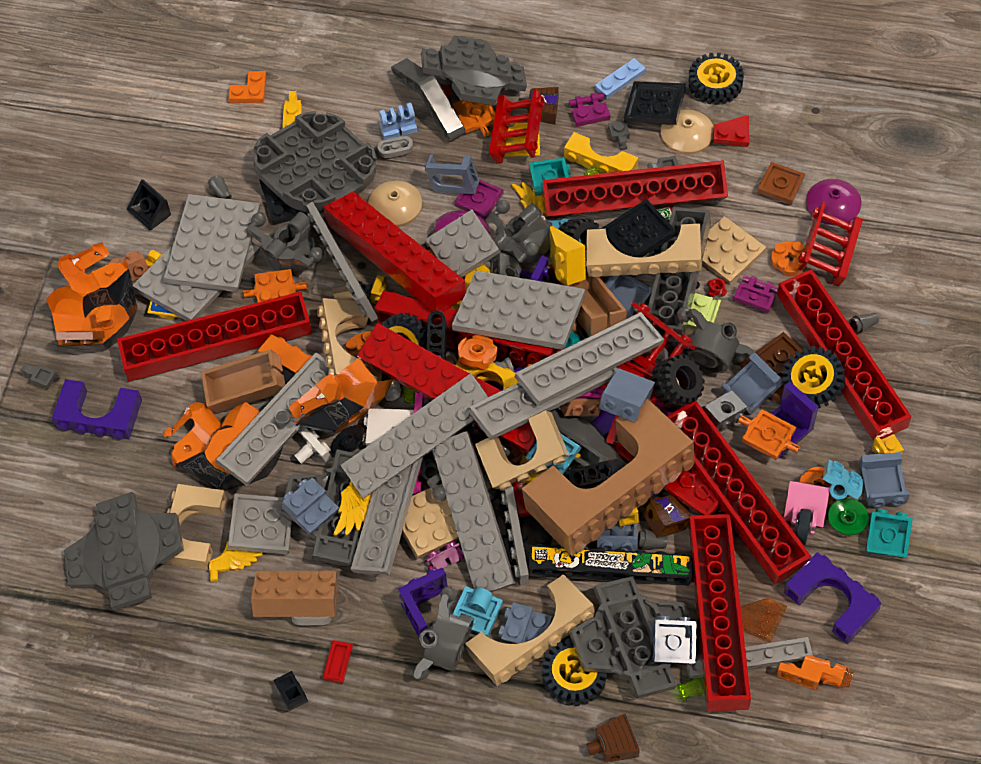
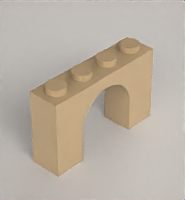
M545 410L528 418L537 440V450L534 457L526 464L513 465L507 459L498 437L493 440L487 438L475 444L493 488L500 489L501 491L506 490L512 486L511 483L516 481L523 482L530 478L529 475L535 472L536 474L542 473L547 470L548 466L552 464L554 466L565 462V458L570 456L551 412Z
M178 484L176 491L172 493V507L168 509L167 513H176L179 517L180 526L186 518L195 514L222 517L227 500L224 490ZM182 538L184 551L165 563L209 570V562L211 561L213 551L210 543L189 541Z

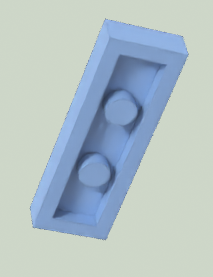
M633 58L597 83L595 90L598 93H603L604 98L607 100L646 73V68Z

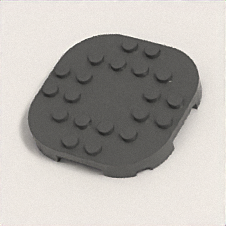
M311 111L295 116V122L272 135L265 133L261 136L254 146L253 166L257 176L287 205L300 211L310 212L306 205L313 202L317 210L322 212L324 211L323 206L351 192L357 194L373 181L376 173V154L369 143L364 144L345 127V121L342 118L328 112L324 115Z

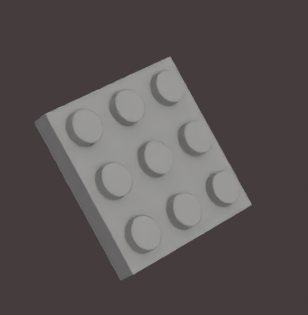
M473 210L465 213L425 239L436 257L460 277L465 276L501 253Z
M235 494L228 549L288 554L292 520L281 515L283 498Z

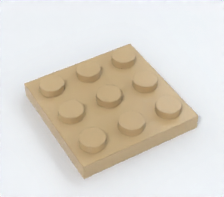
M724 216L709 230L702 265L730 285L766 252V246Z
M431 488L412 496L402 534L416 559L432 553L453 541L459 540L447 498L443 501L435 500L432 496L433 490Z

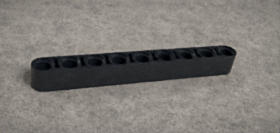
M436 310L428 316L427 350L435 355H440L441 358L446 360L447 320L441 311ZM436 318L443 319L439 325L433 324ZM439 336L442 338L439 343H432L435 337ZM425 398L424 406L431 402V400ZM428 454L423 456L422 476L427 482L430 479L427 477L429 470L434 469L436 474L439 473L435 458H428Z

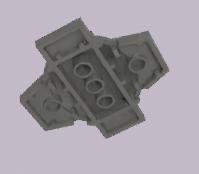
M454 35L449 46L441 45L440 51L422 48L421 62L423 74L440 76L444 80L449 78L452 81L451 87L460 100L494 106L501 89L504 91L507 89L526 91L527 83L524 66L510 64L509 58L503 55L497 56L487 41Z
M337 450L333 467L326 469V472L322 475L290 476L286 494L289 491L294 493L298 490L297 486L302 480L306 479L308 481L313 478L326 490V495L340 508L341 492L349 486L351 481L341 465L356 455V453ZM283 509L281 510V515L294 521ZM337 512L311 534L316 541L312 559L351 567L364 524L362 522L360 531H356L354 523L348 536H345V528L338 535L334 536V531L341 516V513Z
M133 492L97 503L96 523L90 532L64 550L68 585L71 588H91L99 585L109 592L111 608L113 610L151 599L152 593L149 580L154 575L153 570L160 563L162 565L184 551L178 515L176 513L146 514L138 509L136 495Z
M633 576L595 585L594 591L600 604L595 617L571 630L569 634L583 671L617 674L626 679L627 684L631 683L636 699L675 689L677 685L670 670L672 663L653 662V642H651L652 621L657 620V616H669L670 620L676 621L678 617H689L690 621H692L685 603L666 601L652 603L648 601L646 596L639 593ZM696 631V643H698L699 636Z

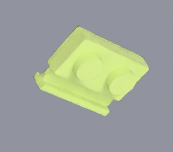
M695 293L691 309L698 310L707 321L714 323L721 300H713L712 297ZM693 318L688 321L687 328L696 330L697 327Z

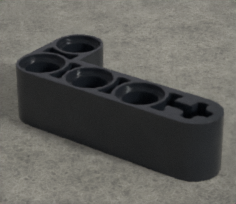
M612 459L567 471L563 475L574 486L583 489V486L607 480L623 468L625 464L620 459Z

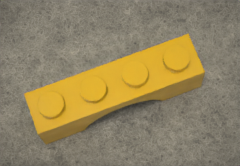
M573 132L564 147L565 159L601 174L638 169V157L623 151L609 157L598 155L590 147V138Z
M459 360L455 365L483 381L499 383L503 390L519 383L515 378L516 373L509 368L499 367L494 362L489 364L487 369L463 365Z

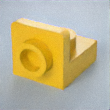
M377 275L370 293L371 303L375 305L382 292L387 291L388 285L385 284L384 276Z
M894 434L884 439H880L879 436L876 437L872 446L874 454L901 452L902 454L904 451Z

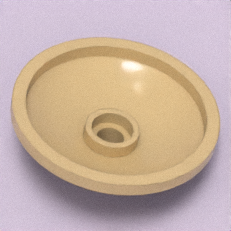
M688 109L680 110L677 125H661V138L669 149L677 153H699L705 150L713 140V124L701 112Z
M388 181L372 191L368 204L397 227L411 223L418 217L422 209V197L417 188L410 183Z

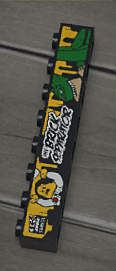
M534 544L529 546L528 574L529 576L556 578L564 574L567 578L615 581L633 576L635 582L689 586L692 579V555H686L682 552L669 554L663 551L653 553L644 550H606L605 548L598 547L595 549L584 548L581 552L571 556L561 545L545 546L544 544Z

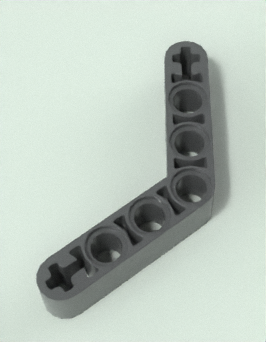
M407 58L391 66V70L397 80L420 94L448 142L465 134L461 121L433 75L423 74L422 67Z

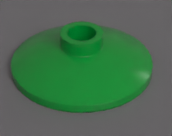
M844 498L832 504L829 509L828 519L832 528L843 535H856L866 528L869 515L862 503L854 499ZM845 518H849L851 521L848 522V521H845L844 519H845Z

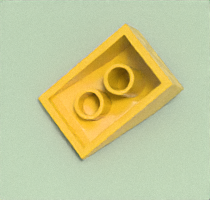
M551 226L550 261L556 279L566 286L586 280L585 245Z

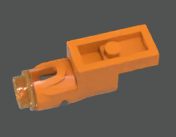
M820 653L816 657L805 655L801 669L792 663L781 662L776 677L817 691L820 680L823 681V684L849 688L854 672L850 671L844 664Z

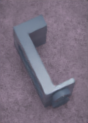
M430 154L428 161L425 163V171L429 176V182L432 184L434 192L475 194L480 180L471 156H464L462 164L458 165L436 163L433 154ZM441 175H460L465 186L440 184Z

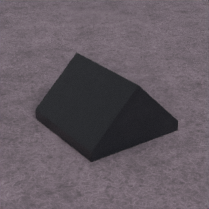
M141 179L127 210L146 228L153 230L171 216L167 200L144 179Z

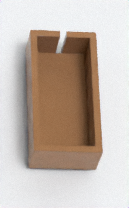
M586 273V280L569 285L585 289V297L576 320L589 337L626 320V309L600 277H588V273Z
M269 349L202 371L201 375L207 407L215 413H220L235 408L244 402L251 403L278 394L285 386L284 375L281 374L283 369L280 356Z
M256 571L251 596L253 617H335L338 596L337 571Z

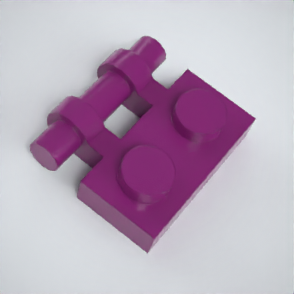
M595 92L591 93L590 96H577L575 99L568 100L570 107L577 106V108L572 109V116L576 127L610 120V113L606 102H598L604 100L603 93L596 94ZM592 102V105L583 106V104Z
M744 275L742 282L747 283V285L740 282L733 301L769 313L775 300V295L770 292L777 294L778 287L773 285L772 282L767 281L766 283L758 280L755 276L749 277Z

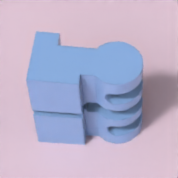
M411 102L407 103L405 108H402L401 105L397 106V113L394 112L393 107L389 108L387 113L384 110L379 111V124L384 140L400 137L398 129H400L402 136L418 132Z

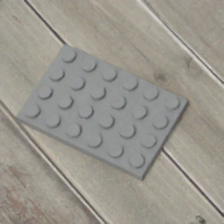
M188 194L164 275V283L238 292L253 235L246 231V228L252 223L253 214L260 211V203Z
M252 243L245 267L260 253V248ZM172 245L133 284V289L138 294L186 321L196 319L224 290L164 283V275L172 252Z
M475 271L452 323V329L564 350L585 297V289Z

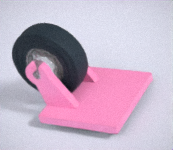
M790 481L784 520L791 522L790 528L796 532L798 539L805 545L808 534L814 535L816 526H824L830 488Z

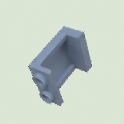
M628 275L610 276L604 283L617 300L633 315L638 310L631 305L632 302L639 305L641 302L647 306L649 305L653 285L650 288Z
M755 352L749 357L751 361L727 384L724 382L721 384L725 388L723 393L726 394L732 390L747 406L745 411L750 415L784 384L783 380Z
M618 368L602 394L599 408L636 422L647 399L650 400L655 382Z
M901 452L861 456L859 467L863 479L867 507L901 506L907 503L910 495L909 491H906L901 469Z

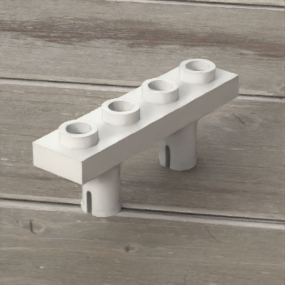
M301 426L297 432L307 441V444L294 454L295 458L302 464L311 455L318 453L328 463L332 459L329 454L331 449L324 441L320 443L317 440L319 436L312 428L308 430L306 427Z

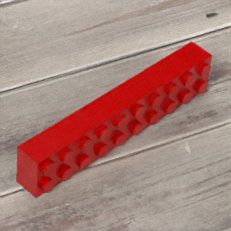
M724 160L547 179L541 182L544 216L546 219L630 210L645 199L654 207L722 200L728 197Z
M351 192L323 206L325 223L432 312L436 310L442 312L463 300L466 294L465 280L355 192Z
M812 269L779 283L777 297L809 345L815 346L817 350H819V347H824L825 351L827 349L830 350L840 360L845 375V381H843L845 386L840 391L872 440L874 441L878 436L880 439H884L908 428L912 417L814 271Z
M387 291L382 292L374 308L379 324H382L383 321L395 314L403 313L404 315L405 313H410V317L413 315L418 316L416 321L422 319L424 321L422 326L424 327L428 325V316L432 312L414 297H406L396 292ZM449 307L442 311L447 320V348L458 350V345L463 339L467 338L469 340L472 339V336L478 334L453 330L452 323L458 310ZM436 318L433 324L439 325L443 319ZM439 336L433 339L434 343H439L442 338ZM486 336L492 339L493 344L497 346L495 361L502 362L505 358L509 357L512 365L526 368L528 364L533 365L561 351V349Z
M297 292L118 338L117 342L123 368L129 382L260 348L271 334L287 341L313 333L302 292Z
M379 323L375 325L357 355L362 363L431 401L470 374ZM474 376L488 397L501 391ZM475 420L472 422V424L481 428ZM530 422L498 437L526 454L530 452L537 442Z
M694 401L668 415L667 417L694 442L695 463L692 468L697 471L700 479L709 487L720 502L719 509L723 514H730L732 527L774 585L799 571L810 560L811 555L699 403Z
M730 514L692 515L689 518L688 529L706 711L749 710L751 693Z

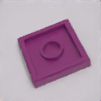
M480 180L475 194L460 193L454 202V206L465 211L473 210L475 214L486 220L504 192L503 189Z

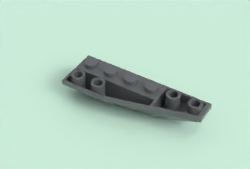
M560 407L549 411L554 417L559 432L581 447L578 452L581 457L574 460L583 466H588L612 459H620L627 465L623 458L606 442V439L589 421L581 416H564Z

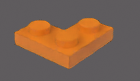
M248 71L247 85H230L229 103H264L266 71Z

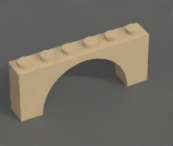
M700 224L681 225L679 236L670 248L658 255L644 258L628 256L616 250L607 238L606 229L587 230L586 265L588 277L702 271Z
M323 298L321 306H318L317 316L320 317L321 340L325 343L324 354H327L326 367H329L328 375H338L344 368L358 359L346 352L336 339V336L343 331L354 328H366L369 316L364 317L359 308L361 304L357 305L355 301ZM364 364L376 381L380 382L382 374Z
M564 574L547 585L550 597L556 604V611L550 626L541 635L524 643L505 644L494 641L481 632L465 643L469 656L496 686L508 681L512 675L519 670L525 669L529 663L540 658L553 646H557V643L566 638L571 630L588 619L595 617L593 604Z

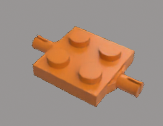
M465 100L452 104V108L465 129V134L480 130L483 137L490 135L487 126L494 124L495 111L491 105Z
M287 269L254 274V289L243 290L244 298L255 296L258 302L296 293V290L307 289L306 281L295 283L292 270Z
M761 409L759 414L752 420L743 415L738 419L739 423L748 427L742 442L763 454L777 460L781 452L786 448L796 454L800 450L801 446L791 442V437L795 433L796 427Z

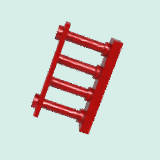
M533 89L532 99L517 102L509 101L505 94L499 95L489 148V155L496 164L503 163L505 153L526 150L531 158H535V153L538 149L537 141L542 109L545 104L544 97L537 89ZM531 106L529 114L510 117L513 109ZM528 121L527 128L508 131L510 124ZM526 136L525 143L505 146L508 138Z
M822 202L818 208L815 207L811 215L814 219L804 251L800 253L798 262H800L798 270L802 271L808 263L831 273L834 277L832 284L839 287L846 279L863 219L856 216L852 222L849 221L847 223L824 213L826 203ZM821 219L845 229L847 235L842 237L819 227ZM818 234L841 244V247H843L842 251L838 252L815 242L816 235ZM812 249L835 258L838 261V265L834 267L810 257Z
M632 302L631 305L638 310L636 314L641 312L652 320L650 323L655 329L657 326H660L665 330L662 336L664 338L663 344L655 347L646 357L641 354L633 358L644 369L652 373L653 369L656 368L655 359L671 336L680 342L669 358L680 355L685 347L693 350L696 349V346L691 343L692 339L685 334L681 336L649 312L650 307L642 302L640 305Z

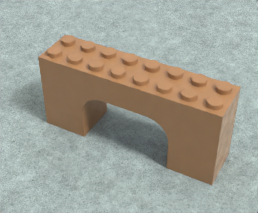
M648 399L641 408L636 422L620 416L615 419L618 442L635 458L603 483L591 489L578 488L553 465L522 488L526 510L571 556L581 552L587 544L597 540L604 531L613 528L620 519L629 516L634 508L645 504L649 497L653 494H658L669 482H674L681 473L690 470L695 463L694 442Z

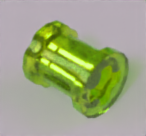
M697 677L693 678L691 682L677 684L678 693L683 702L687 701L689 697L703 695V689Z

